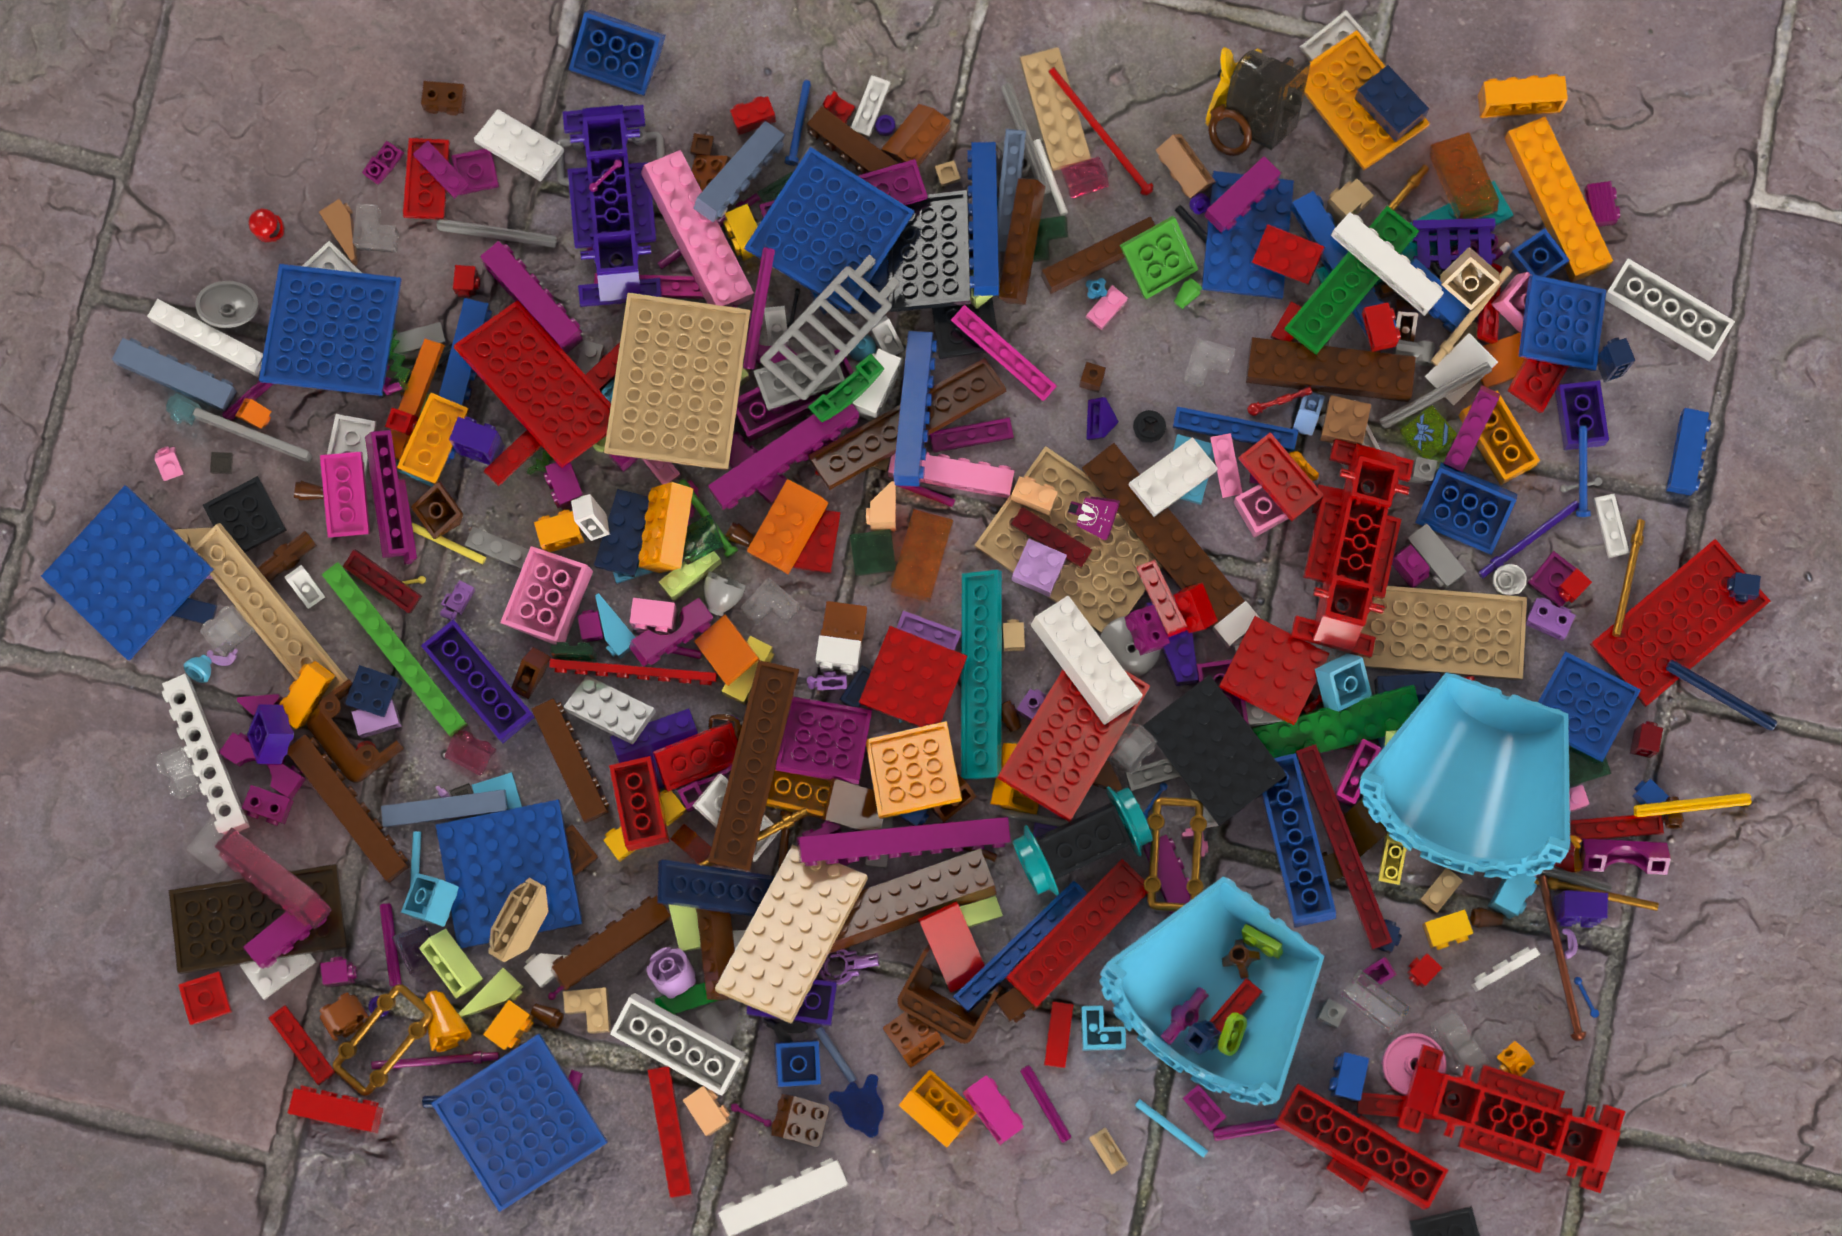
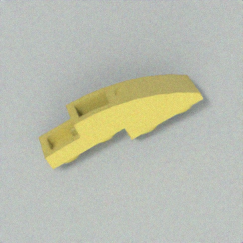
M1389 833L1384 838L1378 881L1400 885L1406 848L1403 847L1402 843L1392 839Z

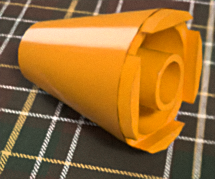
M434 990L426 994L423 1002L433 1012V1017L427 1025L431 1050L434 1051L436 1049L437 1052L448 1051L458 1047L460 1040L463 1039L466 1042L471 1037V1031L444 993Z

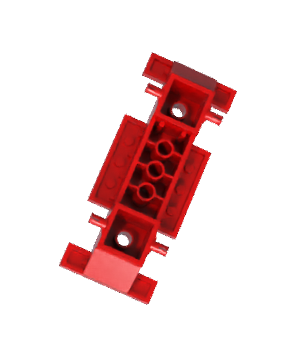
M1335 439L1329 460L1349 466L1348 470L1341 468L1339 477L1346 478L1341 502L1324 497L1320 499L1303 578L1323 583L1322 589L1315 587L1313 596L1320 597L1315 620L1296 615L1290 637L1371 658L1376 637L1363 634L1361 631L1366 624L1367 615L1370 611L1380 614L1384 611V605L1373 603L1372 596L1380 599L1385 598L1402 520L1387 514L1396 492L1409 494L1410 487L1398 484V479L1406 482L1410 480L1414 460L1365 445ZM1363 484L1369 486L1370 493L1364 491ZM1337 602H1341L1344 605V611L1338 609Z
M1422 1044L1397 1127L1419 1134L1426 1113L1441 1118L1447 1123L1444 1136L1452 1138L1455 1126H1463L1458 1147L1537 1173L1541 1172L1546 1153L1563 1158L1570 1163L1566 1176L1575 1178L1578 1166H1584L1578 1186L1601 1193L1606 1174L1610 1169L1626 1111L1603 1104L1598 1123L1592 1120L1596 1107L1587 1105L1584 1117H1574L1559 1112L1565 1091L1484 1064L1482 1065L1477 1084L1470 1080L1474 1067L1465 1065L1462 1077H1453L1440 1073L1438 1070L1444 1051ZM1454 1093L1456 1101L1454 1104L1449 1105L1447 1098L1450 1094ZM1575 1133L1577 1136L1576 1143L1571 1145L1569 1143V1137L1571 1134Z

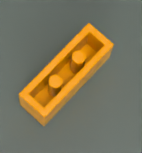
M317 661L309 664L306 663L299 671L300 676L298 680H295L290 685V693L279 704L283 705L285 713L289 717V724L295 729L307 723L308 718L335 677L333 673Z

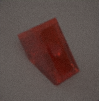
M685 824L670 838L673 843L697 864L708 859L712 847Z

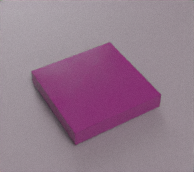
M484 148L451 155L453 168L469 184V187L459 195L499 187L492 152Z
M1553 551L1527 584L1560 608L1566 601L1559 596L1557 588L1576 568Z

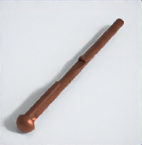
M1546 875L1538 876V881L1569 1015L1574 1029V1033L1570 1034V1036L1575 1041H1581L1586 1037V1031L1581 1029Z

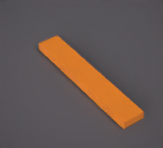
M424 339L398 410L417 417L419 416L445 345ZM391 430L395 459L400 460L410 436Z

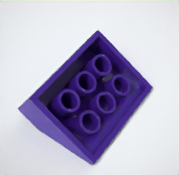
M688 708L649 722L633 745L614 735L610 736L619 763L651 756L654 761L659 789L664 788L653 751L696 735L698 731Z

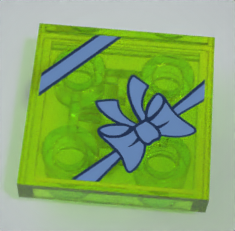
M1433 405L1429 406L1400 430V433L1422 458L1427 459L1433 458L1454 441L1457 433Z

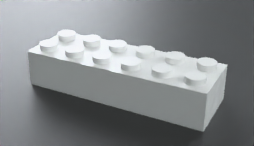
M1629 258L1606 292V301L1707 361L1714 357L1735 322Z
M1066 596L1035 616L1031 627L1104 725L1138 703L1143 695L1069 596Z
M636 993L628 998L610 1035L721 1096L728 1090L746 1055Z
M830 1158L821 1162V1167L816 1170L813 1167L807 1168L800 1172L802 1175L794 1179L793 1176H789L781 1180L782 1185L774 1187L773 1184L762 1188V1193L757 1196L751 1193L742 1197V1202L735 1205L734 1202L722 1206V1211L718 1212L727 1235H737L847 1186L848 1182L839 1161H833Z

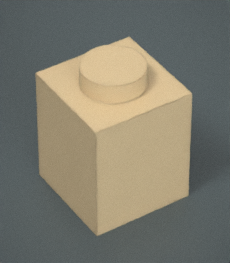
M1017 619L1007 620V623H1003L1002 626L1004 651H1024V622L1019 623Z

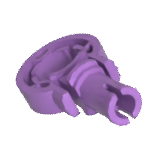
M841 949L827 955V957L830 955L832 959L835 957L844 959V972L838 976H833L834 979L840 980H831L825 976L828 974L832 978V974L828 971L829 958L825 959L826 961L823 963L819 973L825 981L837 982V985L848 982L853 976H859L861 968L880 966L878 953L858 956L856 950L847 952Z

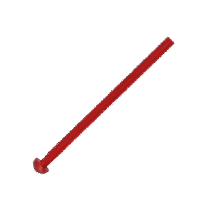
M1055 67L1051 68L1048 73L1141 187L1142 190L1139 193L1144 196L1150 195L1153 192V184H1147Z

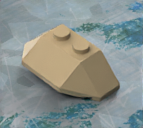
M528 878L526 882L511 891L491 928L489 954L506 962L529 949L548 914L546 887Z

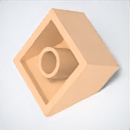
M891 481L870 502V508H866L867 525L871 526V531H896V485L894 481Z

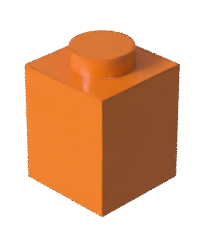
M245 398L235 416L256 429H262V427H266L271 419L269 415L272 411L252 399Z

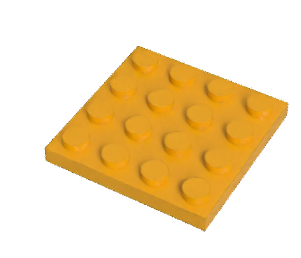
M947 721L867 739L866 747L880 819L962 801Z

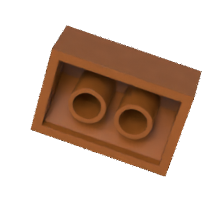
M918 104L882 147L881 151L899 164L915 159L919 167L949 131L950 120L936 109Z

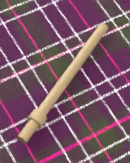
M1506 266L1499 274L1500 283L1467 314L1448 340L1442 342L1439 346L1440 350L1431 360L1434 365L1437 366L1444 356L1453 350V345L1512 273L1513 270L1509 266Z

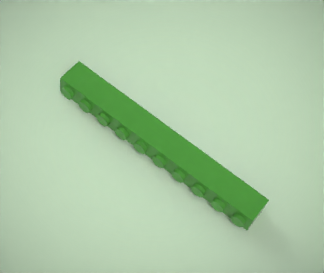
M337 562L321 574L448 735L453 738L468 726L340 563Z

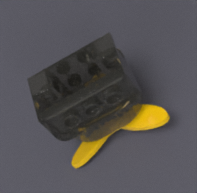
M1223 47L1220 58L1221 68L1218 71V77L1221 79L1213 94L1206 115V125L1209 126L1212 118L1210 111L1225 104L1226 109L1237 111L1248 121L1252 131V141L1272 150L1297 127L1311 63L1307 61L1299 69L1293 67L1294 60L1287 57L1282 62L1262 54L1260 49L1248 51L1239 62L1235 63L1231 50ZM1239 124V130H1240V132L1242 133V135L1244 136L1243 129H1242L1241 125Z

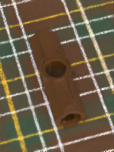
M304 531L290 543L279 546L273 552V556L257 568L267 581L270 582L284 570L288 571L299 563L300 558L317 545L309 534Z

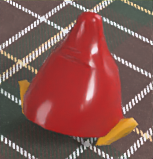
M1570 836L1569 851L1560 863H1555V866L1572 873L1582 870L1579 854V843L1582 842L1580 838Z

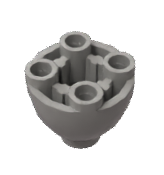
M709 571L704 584V595L709 612L723 616L724 612L730 610L740 601L746 590V585L732 578H723L719 574Z

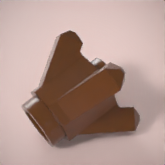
M1243 939L1235 940V946L1227 956L1222 958L1223 966H1236L1241 979L1249 978L1248 967L1253 961L1260 960V954L1258 951L1248 950L1244 945Z

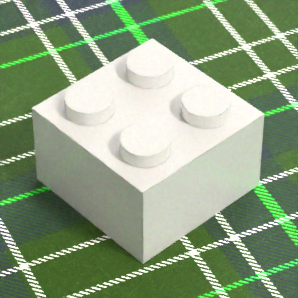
M819 635L816 654L817 667H821V671H833V669L841 670L842 674L853 675V672H858L862 649L861 641Z

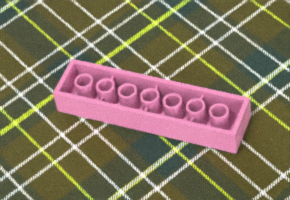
M676 151L645 164L641 175L707 304L732 307L733 305L738 306L749 301L754 292L717 220L712 222L693 209L696 199L702 190L682 151Z

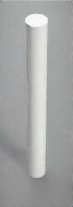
M1040 139L1034 140L1035 148L1060 216L1066 215L1068 211Z

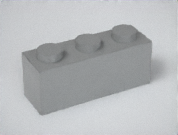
M1425 524L1406 540V546L1412 545L1429 565V572L1433 576L1432 580L1437 587H1442L1446 590L1467 572L1428 524Z

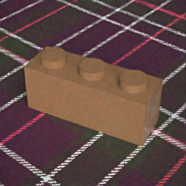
M1182 134L1172 135L1156 149L1159 154V160L1167 165L1170 175L1180 183L1182 192L1187 197L1193 198L1198 193H1204L1216 183Z

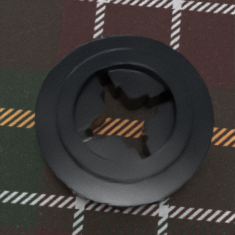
M1146 410L1136 416L1133 430L1136 437L1141 439L1142 442L1153 443L1160 440L1165 434L1166 422L1158 412ZM1145 421L1148 424L1155 423L1153 426L1154 433L1150 430L1144 431L1146 427Z

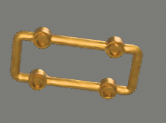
M1160 797L1154 801L1153 812L1148 817V825L1152 829L1153 841H1151L1149 877L1145 879L1144 887L1148 892V905L1150 908L1159 911H1177L1185 903L1156 902V893L1161 889V881L1157 877L1160 830L1165 824L1164 817L1161 815V806L1195 807V816L1190 820V827L1194 831L1192 874L1186 886L1190 894V901L1202 893L1204 889L1203 883L1200 880L1202 832L1207 827V821L1203 817L1204 808L1199 800Z
M395 985L389 993L378 997L377 1008L351 1040L339 1045V1055L333 1061V1070L360 1095H370L376 1087H381L387 1083L389 1071L415 1039H420L426 1035V1026L433 1017L431 1008L405 985ZM401 993L424 1013V1016L420 1021L414 1022L409 1026V1035L384 1066L370 1074V1083L364 1087L341 1064L345 1059L356 1055L357 1044L384 1011L394 1008L396 1004L395 997Z

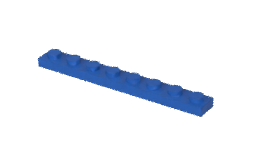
M1073 881L964 985L953 998L968 1013L972 1011L1088 893Z

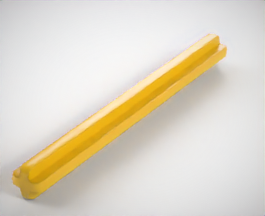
M1741 793L1635 805L1633 813L1634 816L1644 817L1750 805L1752 800L1750 794Z

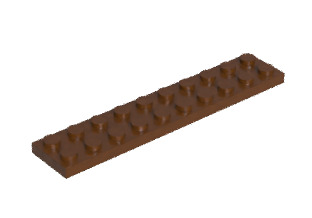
M985 358L936 384L933 388H929V394H932V404L927 408V412H930V423L926 424L925 430H928V435L1006 392L1005 385ZM901 404L808 455L810 462L829 490L896 454Z
M1115 443L1111 444L1082 467V471L1105 498L1120 501L1117 513L1181 590L1203 582L1218 620L1211 625L1212 628L1245 602L1168 507L1153 517L1128 485L1140 473Z
M758 660L708 860L710 864L750 872L799 669Z

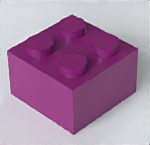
M556 462L545 466L547 473H544V477L550 490L554 489L551 495L557 509L562 508V510L571 511V501L584 496L571 462L563 468Z

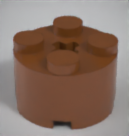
M349 992L340 995L337 1002L332 1005L327 1004L319 1010L321 1013L320 1020L334 1041L339 1040L338 1036L343 1035L346 1038L357 1032L364 1024L363 1021L369 1017L358 997L350 995Z

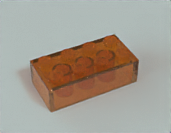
M1467 132L1431 144L1430 159L1456 218L1475 219L1498 211L1499 198L1470 133Z
M913 509L891 584V592L931 603L953 528L952 519Z

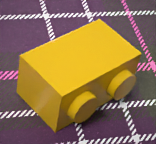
M1465 909L1422 924L1430 948L1436 947L1437 950L1449 947L1448 943L1455 940L1457 944L1468 941V936L1473 934Z

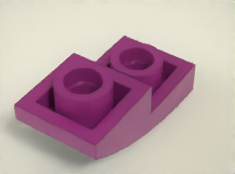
M386 140L376 157L372 156L362 174L379 185L396 166L404 152Z

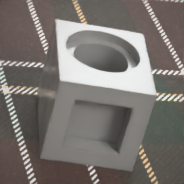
M1416 457L1410 482L1430 486L1434 480L1437 461Z
M1328 998L1316 1019L1336 1029L1344 1017L1347 1008Z

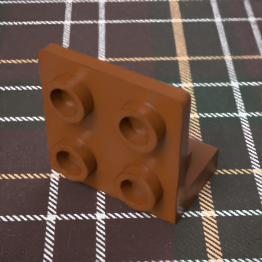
M717 155L695 156L691 171L702 191L731 160L730 157Z
M827 601L823 628L820 635L861 641L862 647L867 606Z
M906 1012L883 1027V1030L910 1068L945 1044L935 1028Z

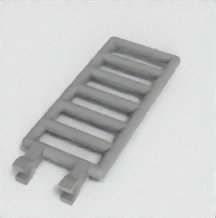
M870 254L856 270L846 266L760 358V362L802 400H806L892 307L887 298L900 286V281L893 277L880 293L863 278V275L875 265L876 260ZM848 276L882 305L874 315L840 285ZM834 291L868 320L860 330L826 300ZM820 306L854 335L846 345L812 315ZM806 321L840 350L832 360L798 330ZM792 336L826 365L818 375L784 345ZM778 351L812 380L804 390L770 360Z

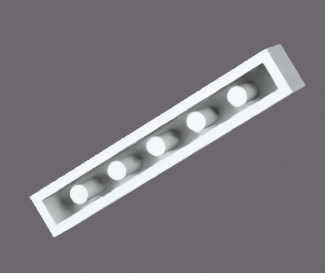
M1349 212L1333 230L1331 236L1425 316L1444 294L1440 285L1426 278V274L1421 269H1416L1412 266L1406 256L1398 254L1391 243L1388 241L1384 242L1376 230L1368 228L1363 224V220L1358 215H1353Z
M159 299L156 300L147 316L152 323L259 378L263 359L262 353Z

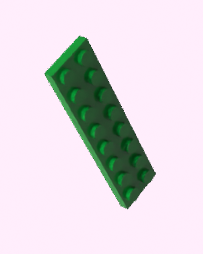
M1389 206L1385 207L1369 227L1376 230L1384 242L1388 241L1391 243L1398 254L1404 251L1419 232L1418 229ZM1348 252L1284 330L1317 355L1379 281L1380 277L1352 253Z
M1410 685L1372 695L1339 712L1330 708H1322L1300 714L1295 725L1281 721L1250 728L1274 758L1295 754L1296 751L1315 744L1319 753L1360 743L1362 739L1369 741L1386 736V731L1399 730L1419 706L1415 686Z

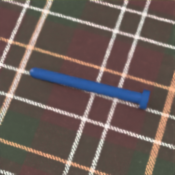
M804 80L790 152L789 156L785 157V163L790 166H798L799 164L797 154L811 86L809 80Z
M1586 425L1579 427V510H1576L1577 517L1591 516V510H1588Z

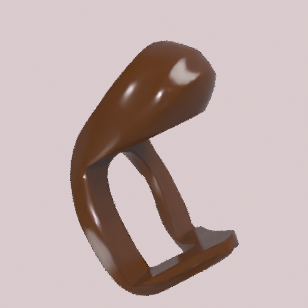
M716 714L709 718L708 729L712 728L713 719L734 721L735 736L739 740L742 724L736 716Z

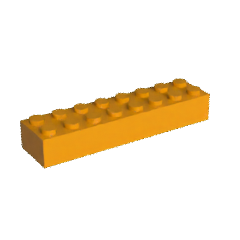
M1546 116L1509 130L1505 141L1548 233L1569 259L1565 270L1571 283L1609 268L1613 259Z

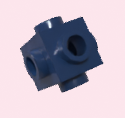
M1205 1019L1191 1025L1183 1042L1200 1055L1216 1048L1221 1032L1212 1022Z

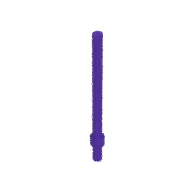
M1576 500L1502 555L1489 561L1490 564L1478 572L1479 576L1483 579L1500 566H1503L1506 561L1577 510L1579 503Z

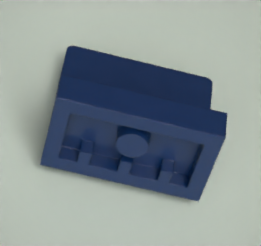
M359 665L345 704L380 717H385L395 689L400 690L402 681L397 677Z

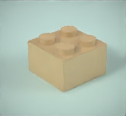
M1470 247L1440 275L1441 285L1470 310L1500 283L1499 272Z

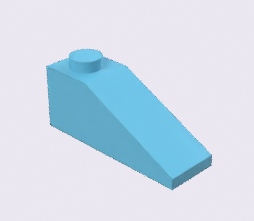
M598 593L595 597L605 641L608 644L606 649L613 657L617 655L621 659L631 651L629 645L631 640L636 637Z

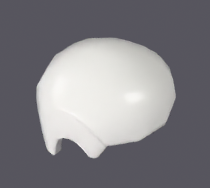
M1507 564L1500 566L1493 574V585L1496 591L1503 595L1519 594L1526 586L1527 576L1524 570L1517 565Z

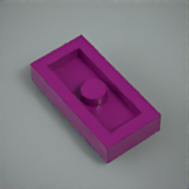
M1199 1084L1182 1098L1209 1131L1226 1118V1115Z

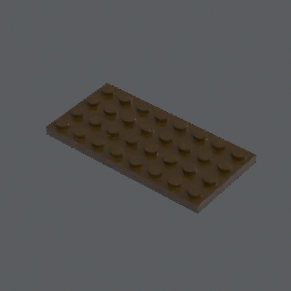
M337 864L169 890L177 973L184 974L255 962L243 947L310 892L329 913L326 917V922L319 927L315 926L309 931L308 937L302 941H296L291 951L287 954L282 953L276 959L347 948Z

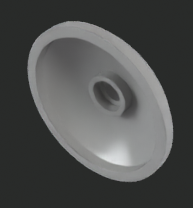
M221 281L210 284L202 289L196 298V311L200 318L210 325L221 328L243 325L250 321L258 310V298L255 292L248 286L234 281Z
M1126 616L1116 618L1103 629L1100 639L1124 670L1136 677L1142 676L1153 668L1158 660L1160 649L1141 656L1136 647L1133 652H1129L1128 646L1134 645V640L1126 626L1124 618Z

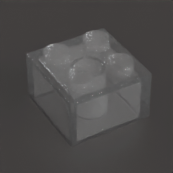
M233 605L221 609L219 615L213 620L206 621L200 630V633L213 649L223 657L255 632L250 623Z
M1129 722L1110 753L1108 760L1118 770L1129 773L1135 772L1142 765L1141 761L1146 755L1149 756L1155 750V744L1158 740L1140 724Z

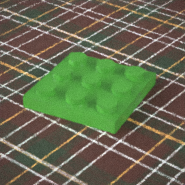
M1174 216L1120 245L1145 299L1199 270Z

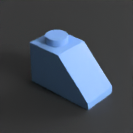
M1312 392L1311 395H1306L1302 398L1293 429L1299 430L1300 434L1313 435L1324 401V395Z

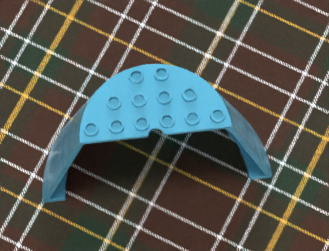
M1446 672L1363 772L1360 781V794H1364L1362 801L1369 808L1368 813L1376 823L1381 822L1392 839L1402 843L1403 847L1411 851L1412 847L1421 852L1420 857L1435 864L1470 875H1474L1475 871L1484 872V877L1487 878L1500 877L1502 879H1511L1512 876L1526 873L1528 877L1541 874L1543 870L1554 868L1556 862L1560 863L1570 848L1568 713L1544 706L1539 702L1521 698L1518 695L1505 696L1498 688H1492L1478 681H1472L1457 674Z
M1223 876L1111 959L1100 973L1102 976L1100 984L1103 987L1101 990L1105 999L1108 1001L1111 999L1115 1005L1113 1007L1114 1014L1124 1023L1127 1030L1131 1031L1133 1028L1139 1034L1136 1039L1180 1074L1185 1070V1072L1192 1075L1190 1080L1203 1085L1212 1092L1217 1091L1221 1093L1225 1091L1230 1093L1232 1100L1243 1103L1249 1102L1253 1105H1258L1260 1101H1263V1105H1269L1277 1102L1280 1098L1325 956L1320 953L1316 946L1310 945L1303 940L1301 934L1288 928L1283 920L1270 917V911L1267 907L1259 905L1249 893L1240 890L1234 881ZM1245 924L1282 943L1283 954L1277 959L1273 956H1266L1261 949L1255 946L1250 947L1244 942L1248 950L1258 951L1260 954V960L1253 961L1248 967L1249 978L1247 979L1262 990L1263 993L1243 1015L1247 1019V1027L1239 1049L1234 1055L1227 1056L1221 1053L1218 1045L1214 1050H1208L1199 1055L1183 1042L1190 1026L1181 1031L1172 1044H1168L1163 1040L1164 1038L1161 1035L1171 1024V1011L1173 1007L1183 1005L1186 1000L1192 997L1198 987L1204 989L1209 996L1199 1008L1197 1023L1205 1019L1210 1021L1246 979H1241L1236 966H1223L1222 958L1227 956L1235 946V940L1242 939L1241 930Z

